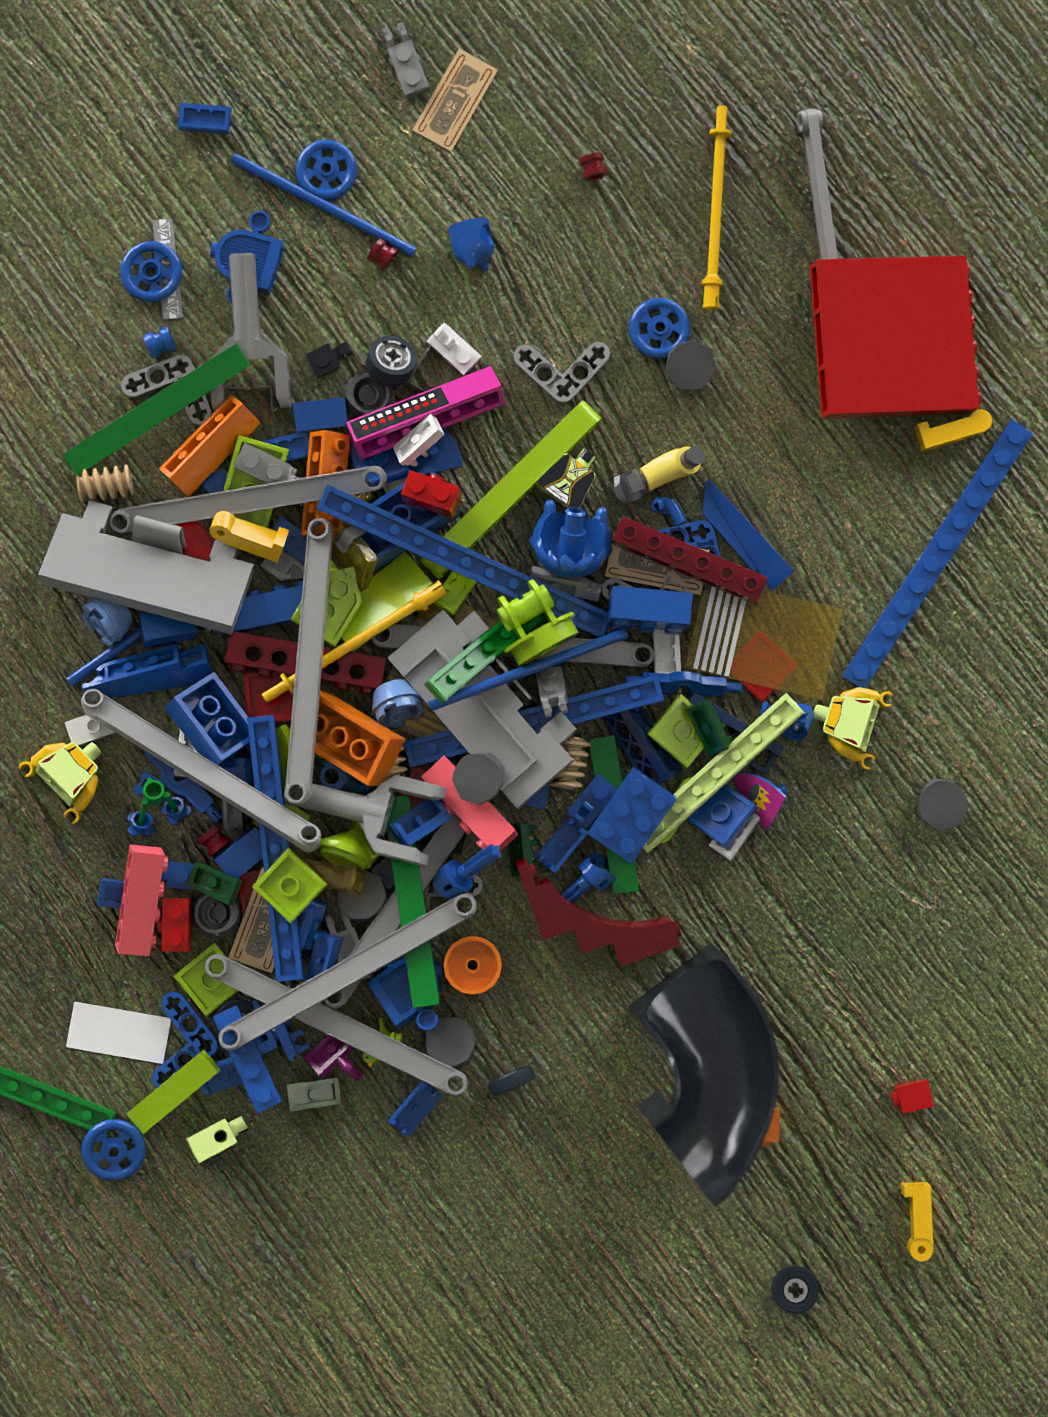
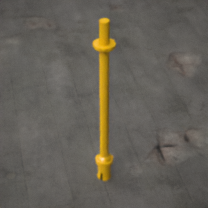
M717 106L716 129L710 130V136L715 138L708 275L705 279H702V286H704L702 308L706 310L719 309V292L723 281L718 276L725 139L732 135V131L726 129V106Z
M436 581L435 584L420 593L418 591L413 593L414 597H412L411 602L325 654L322 660V669L414 611L428 610L427 606L448 595L440 581ZM282 673L280 676L283 681L262 693L266 702H270L287 690L293 695L295 674L287 677Z

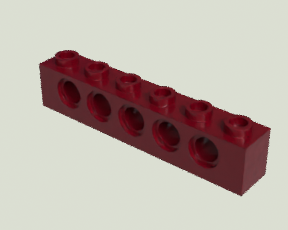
M622 516L612 539V545L755 606L768 579L766 576Z
M233 631V634H230L225 663L230 666L232 671L245 672L246 669L256 670V674L260 676L271 677L272 673H284L287 677H290L296 672L298 643ZM324 647L323 656L333 649ZM251 649H258L261 652V657L258 661H249L246 658L247 652ZM348 652L333 662L339 667V671L335 675L326 674L324 668L321 672L320 686H323L324 682L332 683L335 689L349 690V687L360 688V693L373 695L375 689L382 685L386 658ZM278 653L286 655L287 662L283 666L274 665L272 662L274 655ZM354 667H361L365 675L362 679L355 680L350 676V670Z

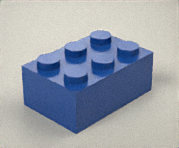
M613 586L609 593L607 625H613L612 629L614 630L625 628L627 631L628 627L639 628V632L654 633V629L665 630L667 635H680V632H685L690 625L692 593Z
M215 672L175 696L165 708L196 751L218 766H221L250 747L248 716Z
M633 766L588 829V834L632 864L675 803L677 797Z

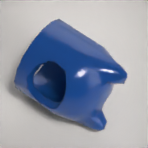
M473 218L448 227L453 254L457 261L468 266L469 269L479 266L482 271H488L489 259L494 253V243L488 219Z

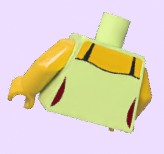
M858 687L845 691L840 696H833L829 707L817 704L814 709V720L825 722L823 732L828 735V742L838 754L853 762L858 761L861 768L871 769L864 765V759L869 757L875 760V757L867 753L861 754V751L866 752L879 707L887 708L891 706V704L884 703L883 696L892 697L893 694L889 691L878 694L877 691Z
M75 742L45 745L31 757V762L20 763L19 769H24L29 765L30 772L24 777H33L38 773L68 806L73 804L74 807L64 812V818L69 815L70 811L74 812L76 819L72 824H75L82 817L81 811L85 810L95 795L98 784V777L96 775L98 766L93 761L101 755V751L92 742L83 750Z

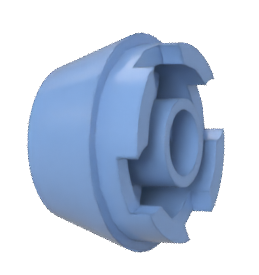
M89 598L87 603L81 607L85 611L82 613L86 624L91 631L96 630L103 636L101 641L106 645H111L115 641H121L133 622L129 607Z
M398 679L386 682L377 687L373 692L372 716L377 719V722L383 723L387 728L404 726V720L412 716L418 719L422 715V697L407 680Z

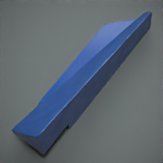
M708 479L704 484L702 516L713 526L751 571L756 572L758 570L759 574L768 577L766 585L772 592L794 570L712 481Z
M176 643L102 663L96 670L98 675L92 682L84 683L82 689L84 692L89 689H97L109 698L194 685L213 673L214 670L205 643L180 652V648Z

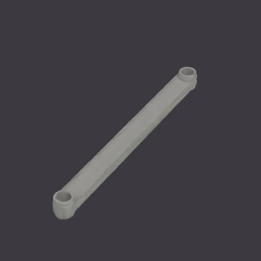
M805 109L798 112L797 124L799 131L803 132L820 256L821 259H838L820 134L823 126V116L821 110Z
M369 466L126 507L116 510L111 515L110 525L114 531L125 533L133 531V522L136 515L173 525L214 518L215 514L220 511L239 514L317 501L321 499L327 484L350 495L379 490L385 485L387 475L381 467ZM370 472H375L379 475L380 483L378 485L372 484L369 481L368 475ZM118 515H123L127 519V526H122L119 523Z
M316 518L309 523L305 555L285 790L287 800L298 806L307 803L311 797L333 541V527L323 518ZM325 525V533L321 536H316L315 531L317 527ZM301 786L304 792L303 796L299 800H295L293 792L295 788Z
M393 624L385 629L390 633L387 641L379 642L375 636L371 639L377 647L398 649L423 626ZM571 638L561 644L559 648L535 660L546 658L594 639ZM619 641L565 662L642 668L652 663L654 651L648 644ZM639 649H645L649 653V660L646 662L638 661L635 657V652ZM503 653V654L500 656V657L514 658V656L512 655V653H509V654Z
M89 689L84 692L81 698V705L87 716L92 717L295 844L301 850L312 852L319 847L321 833L316 825L296 815L102 694L99 690ZM90 702H98L94 705L89 704ZM312 836L314 839L306 840L303 837Z
M455 814L440 826L422 852L429 855L427 865H419L423 893L466 834L458 825L461 820ZM396 890L347 958L399 929L401 923ZM362 979L341 991L342 998L338 1003L332 1004L328 998L324 1000V1003L333 1009L341 1008L348 1001Z
M461 894L226 1026L219 1034L220 1045L231 1051L241 1048L471 918L477 911L475 899L469 894ZM462 900L472 902V908L467 913H462L458 910V904ZM235 1031L238 1040L234 1045L228 1046L225 1042V1036L228 1032Z
M212 955L205 963V970L209 976L265 1004L292 990L224 955ZM214 959H220L224 963V970L220 974L214 973L211 969V963ZM322 1003L294 1017L451 1095H460L467 1089L468 1080L461 1071ZM452 1076H459L462 1078L464 1085L459 1090H453L450 1088L448 1080Z

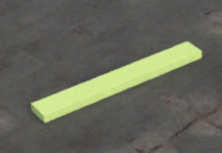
M787 693L730 743L729 749L720 752L674 794L677 800L643 847L647 853H650L662 840L805 713Z

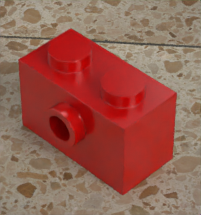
M410 470L401 496L404 503L453 519L462 493L459 486L444 482L445 479L436 474L426 476Z
M162 898V917L157 921V931L162 933L161 952L192 951V899Z

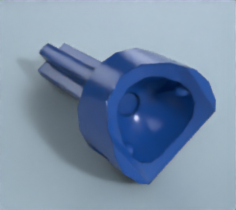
M491 843L463 864L456 860L446 863L439 869L436 876L435 887L445 899H453L471 890L473 886L472 876L502 855L499 852V846H494ZM449 883L452 885L450 889L447 887Z
M594 852L579 864L583 876L579 877L562 895L573 903L590 890L592 886L600 891H604L617 878L607 871L605 859L597 852Z

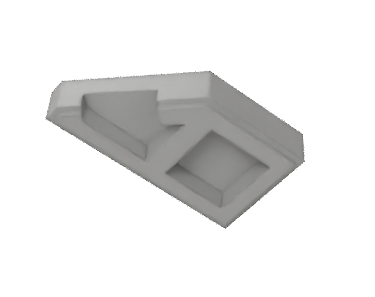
M282 550L277 563L265 559L260 565L282 582L304 578L305 566L284 550Z

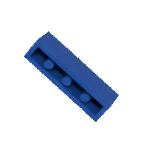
M303 581L297 582V586L287 588V585L275 586L271 588L272 592L261 593V590L247 592L234 632L244 633L293 623L290 619L302 601ZM220 632L223 637L230 635L228 633Z

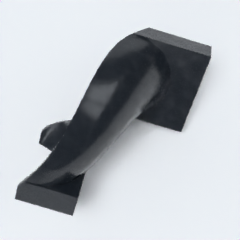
M710 943L628 1007L645 1030L667 1054L675 1078L674 1091L669 1102L658 1089L641 1102L638 1108L712 1205L716 1207L735 1190V1187L754 1161L766 1137L777 1100L779 1061L772 1026L762 1004L732 962Z

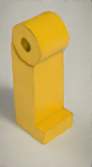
M979 409L967 418L933 428L929 427L928 421L917 424L914 430L921 452L923 453L981 435L990 428L992 417L986 410Z
M220 511L215 514L209 533L214 539L224 544L277 563L289 530L279 527L278 531L238 519L232 513Z
M927 1182L901 1183V1194L904 1197H909L911 1238L907 1243V1250L915 1260L927 1261L933 1254L931 1185Z

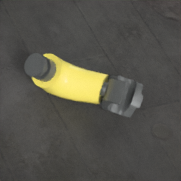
M687 446L671 450L641 467L639 471L634 468L614 477V493L624 505L635 502L647 496V490L652 491L666 483L697 472L701 463L705 460L704 451L698 446Z

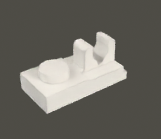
M445 323L426 341L463 377L482 358L479 353Z
M429 414L394 445L393 449L401 465L404 466L406 464L408 466L410 464L415 467L418 465L416 458L420 455L427 457V450L445 434L437 418Z

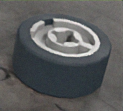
M383 336L377 338L371 344L365 361L366 370L377 383L389 387H397L411 379L417 362V356L412 345L404 339L396 336Z

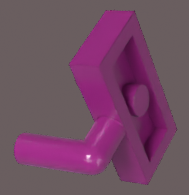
M329 1034L304 1057L321 1078H324L337 1065L354 1080L358 1081L362 1078V1072L346 1058L355 1047Z

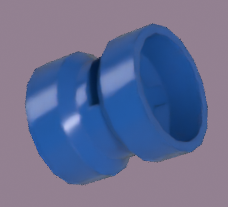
M168 326L161 328L158 335L151 332L143 335L152 359L160 357L161 353H164L163 350H166L168 353L177 351Z

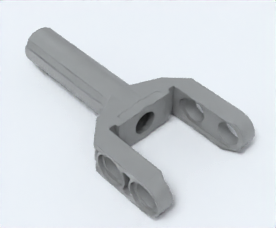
M255 254L229 255L234 334L212 358L235 343L239 345L248 360L269 359L270 356H274L276 398L279 401L280 408H291L288 355L260 332ZM225 382L211 390L213 411H216L226 400Z
M395 775L381 783L376 790L366 796L312 783L311 797L304 805L298 806L290 803L286 798L285 790L283 797L286 804L358 821L373 850L379 856L426 866L429 855L421 853L417 848L381 840V837L385 835L395 799L394 791L436 801L445 799L447 789L439 785ZM301 786L295 788L293 792L295 800H299L303 796L304 792Z

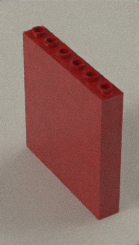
M966 256L817 259L810 265L822 419L971 414L979 409L981 404V393L977 390L979 368L975 365L977 343L973 340L972 331L975 319L973 314H971L970 307L973 294L972 290L969 289L970 265L967 264Z

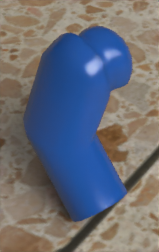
M656 497L651 502V509L656 513L670 515L675 526L687 521L676 500Z

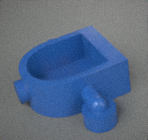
M258 210L249 217L252 232L248 230H234L225 234L218 243H213L210 257L215 258L221 275L226 281L231 283L229 255L235 253L255 254L257 292L270 296L285 246L282 240L263 235L270 228L271 222L266 212ZM230 286V287L227 289L226 295H227L228 301L230 302V304H232L231 286Z
M406 958L396 963L393 961L382 967L386 968V970L367 982V985L399 1030L415 1019L417 1025L423 1031L431 1032L437 1028L439 1018L431 1010L433 1006L413 1009ZM434 961L437 989L440 997L442 990L440 976L444 972L437 962Z

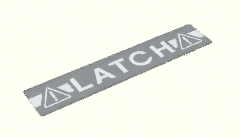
M153 220L154 240L169 246L176 253L173 220ZM167 258L160 261L164 270L171 267ZM164 276L159 282V286L164 288L170 280ZM180 284L171 296L161 300L163 319L183 317Z

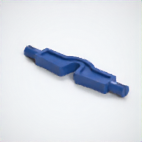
M678 671L669 674L644 672L642 677L628 675L625 677V683L658 675L663 694L673 695L681 686H688L687 692L691 696L694 693L700 696H724L725 692H742V682H726V677L701 676L689 671Z
M144 751V754L161 771V777L170 790L185 796L200 813L206 812L215 824L219 820L213 812L219 819H222L223 815L213 806L215 801L202 786L188 777L184 778L181 782H177L172 767Z

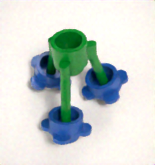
M150 772L142 773L139 785L134 788L135 794L137 796H144V799L142 800L141 811L130 813L127 817V821L130 822L128 833L131 836H136L137 834L151 836L154 833V829L151 827L153 816L147 813L149 805H159L165 800L166 802L161 807V812L168 816V821L171 825H177L180 819L184 816H189L192 812L191 807L186 806L182 796L171 797L169 792L164 791L165 783L163 779L151 776Z

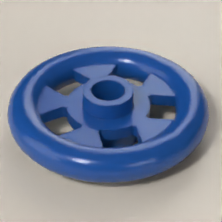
M319 140L308 145L300 154L296 164V176L301 188L324 200H334L345 195L354 185L357 177V163L354 155L345 145L334 140ZM322 151H333V158L322 157ZM310 158L317 160L313 170L306 168ZM345 160L347 170L340 172L337 162ZM328 165L331 167V170L328 173H324L322 167ZM314 176L323 182L318 188L310 183ZM339 178L342 184L332 189L329 183Z
M156 241L142 242L131 248L125 255L120 269L121 280L125 289L133 297L145 302H158L171 296L178 288L182 278L181 261L175 251L163 243ZM153 252L154 259L143 261L142 254ZM164 258H167L171 264V267L164 270L163 265L160 263ZM132 265H140L138 276L131 275ZM149 269L156 270L154 276H148L147 272ZM165 276L170 281L164 288H161L157 284ZM141 281L151 285L148 292L138 288Z
M654 298L642 303L633 312L629 323V334L634 346L642 354L655 359L668 358V353L675 346L688 342L691 332L690 320L685 310L676 302L665 298ZM659 308L661 315L650 318L648 311ZM670 313H674L679 320L674 325L666 317ZM641 323L648 324V334H640L639 325ZM663 324L665 330L659 332L655 329V326ZM672 331L679 334L674 344L667 340L671 336ZM650 340L661 341L660 349L649 346Z
M119 1119L105 1120L96 1124L86 1134L82 1143V1158L88 1170L98 1178L108 1181L123 1180L133 1175L142 1165L146 1154L145 1141L140 1131L131 1123ZM119 1130V1137L107 1138V1131ZM132 1138L135 1148L127 1150L124 1141ZM94 1141L102 1142L100 1152L92 1151ZM110 1148H117L119 1152L112 1155L109 1153ZM127 1157L131 1161L130 1164L121 1168L118 1163ZM102 1158L106 1162L111 1163L108 1169L98 1165Z

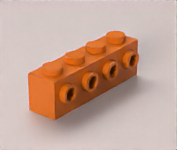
M230 395L159 470L189 497L199 489L202 482L211 473H214L229 455L234 453L238 435L250 436L261 422L242 402L233 395Z
M328 430L310 432L306 477L346 471L350 452V435ZM320 500L305 502L303 505L301 535L307 536L308 526L312 520L323 518L333 527V539H339L344 528L343 521L317 510L316 507ZM318 526L315 531V535H323L325 533L326 526Z

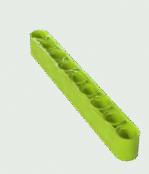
M584 400L581 401L443 537L471 550L536 486V482L564 454L570 453L600 423L602 418ZM423 557L420 560L438 580L449 571V569Z

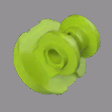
M533 579L527 582L530 591L523 594L522 599L516 598L507 602L504 596L498 598L501 608L497 609V613L508 632L514 630L519 639L504 651L506 654L512 653L519 666L547 655L579 633L571 619L575 616L574 612L572 611L556 618L551 610L555 605L549 592L543 584L538 586ZM544 614L548 624L526 635L521 625Z

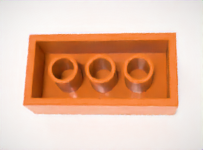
M320 689L315 753L364 784L379 786L386 781L406 739L325 689Z

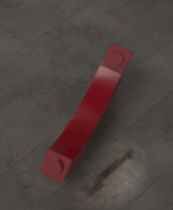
M525 858L515 861L543 940L573 930L582 954L611 943L620 967L680 945L678 937L682 936L679 925L677 921L672 922L668 915L644 921H621L595 915L568 900L554 887L548 878L534 882V880L538 879L533 864L528 865Z

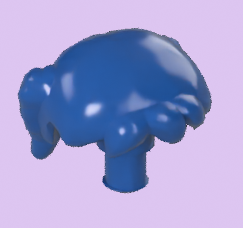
M547 500L544 505V512L534 527L530 538V544L538 562L545 570L559 577L582 578L594 573L613 551L612 537L607 523V509L601 507L597 509L593 519L585 518L586 512L577 507L566 509V514L557 513L555 502Z

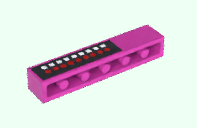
M489 366L350 420L346 424L358 455L363 460L393 448L429 414L437 418L441 428H445L504 405L506 402L501 384L492 367Z

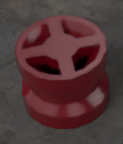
M592 153L579 159V165L584 170L582 175L584 181H595L608 175V170L603 165V153Z
M380 238L369 252L367 260L371 263H377L382 271H386L395 260L398 249L395 247L390 248L386 245V241Z
M218 825L198 839V843L206 847L210 858L223 850L231 842L228 837H224L221 834V828Z

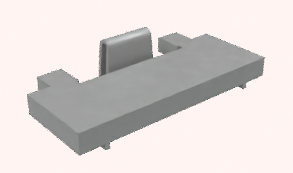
M89 500L83 518L62 513L38 574L40 584L59 588L62 592L70 591L207 628V631L213 629L233 634L254 574V564L236 559L239 552L238 548L215 539L208 562L183 555L182 549H186V542L182 527L136 515L133 522L132 541L105 534L110 517L113 514L112 506Z
M442 610L392 653L388 659L428 704V701L434 700L436 697L424 686L426 681L490 629L474 611L456 625L449 615ZM497 658L495 661L500 666L499 670L495 671L489 665L463 688L506 673L509 670ZM515 680L437 709L434 713L470 754L492 753L499 759L502 767L503 782L500 790L517 809H520L574 762L573 758L561 745L578 730L560 712L540 729L541 732L537 734L518 712L520 708L524 709L529 706L533 699L519 682Z

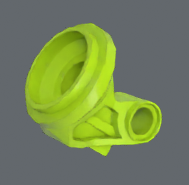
M351 820L353 826L349 831L321 839L318 847L321 851L320 855L329 862L345 869L363 872L364 869H370L372 863L379 857L373 850L358 821Z

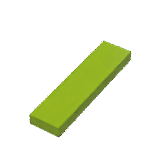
M202 1050L131 1109L127 1116L144 1134L221 1069L207 1052Z

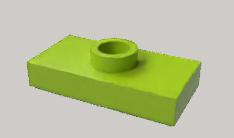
M452 571L442 585L448 595L432 604L454 617L477 582Z

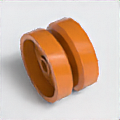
M469 936L461 938L451 945L445 955L443 966L445 976L452 987L461 993L474 995L484 993L494 986L500 977L502 963L500 953L493 943L482 937ZM470 960L478 963L477 969L471 970L468 968Z

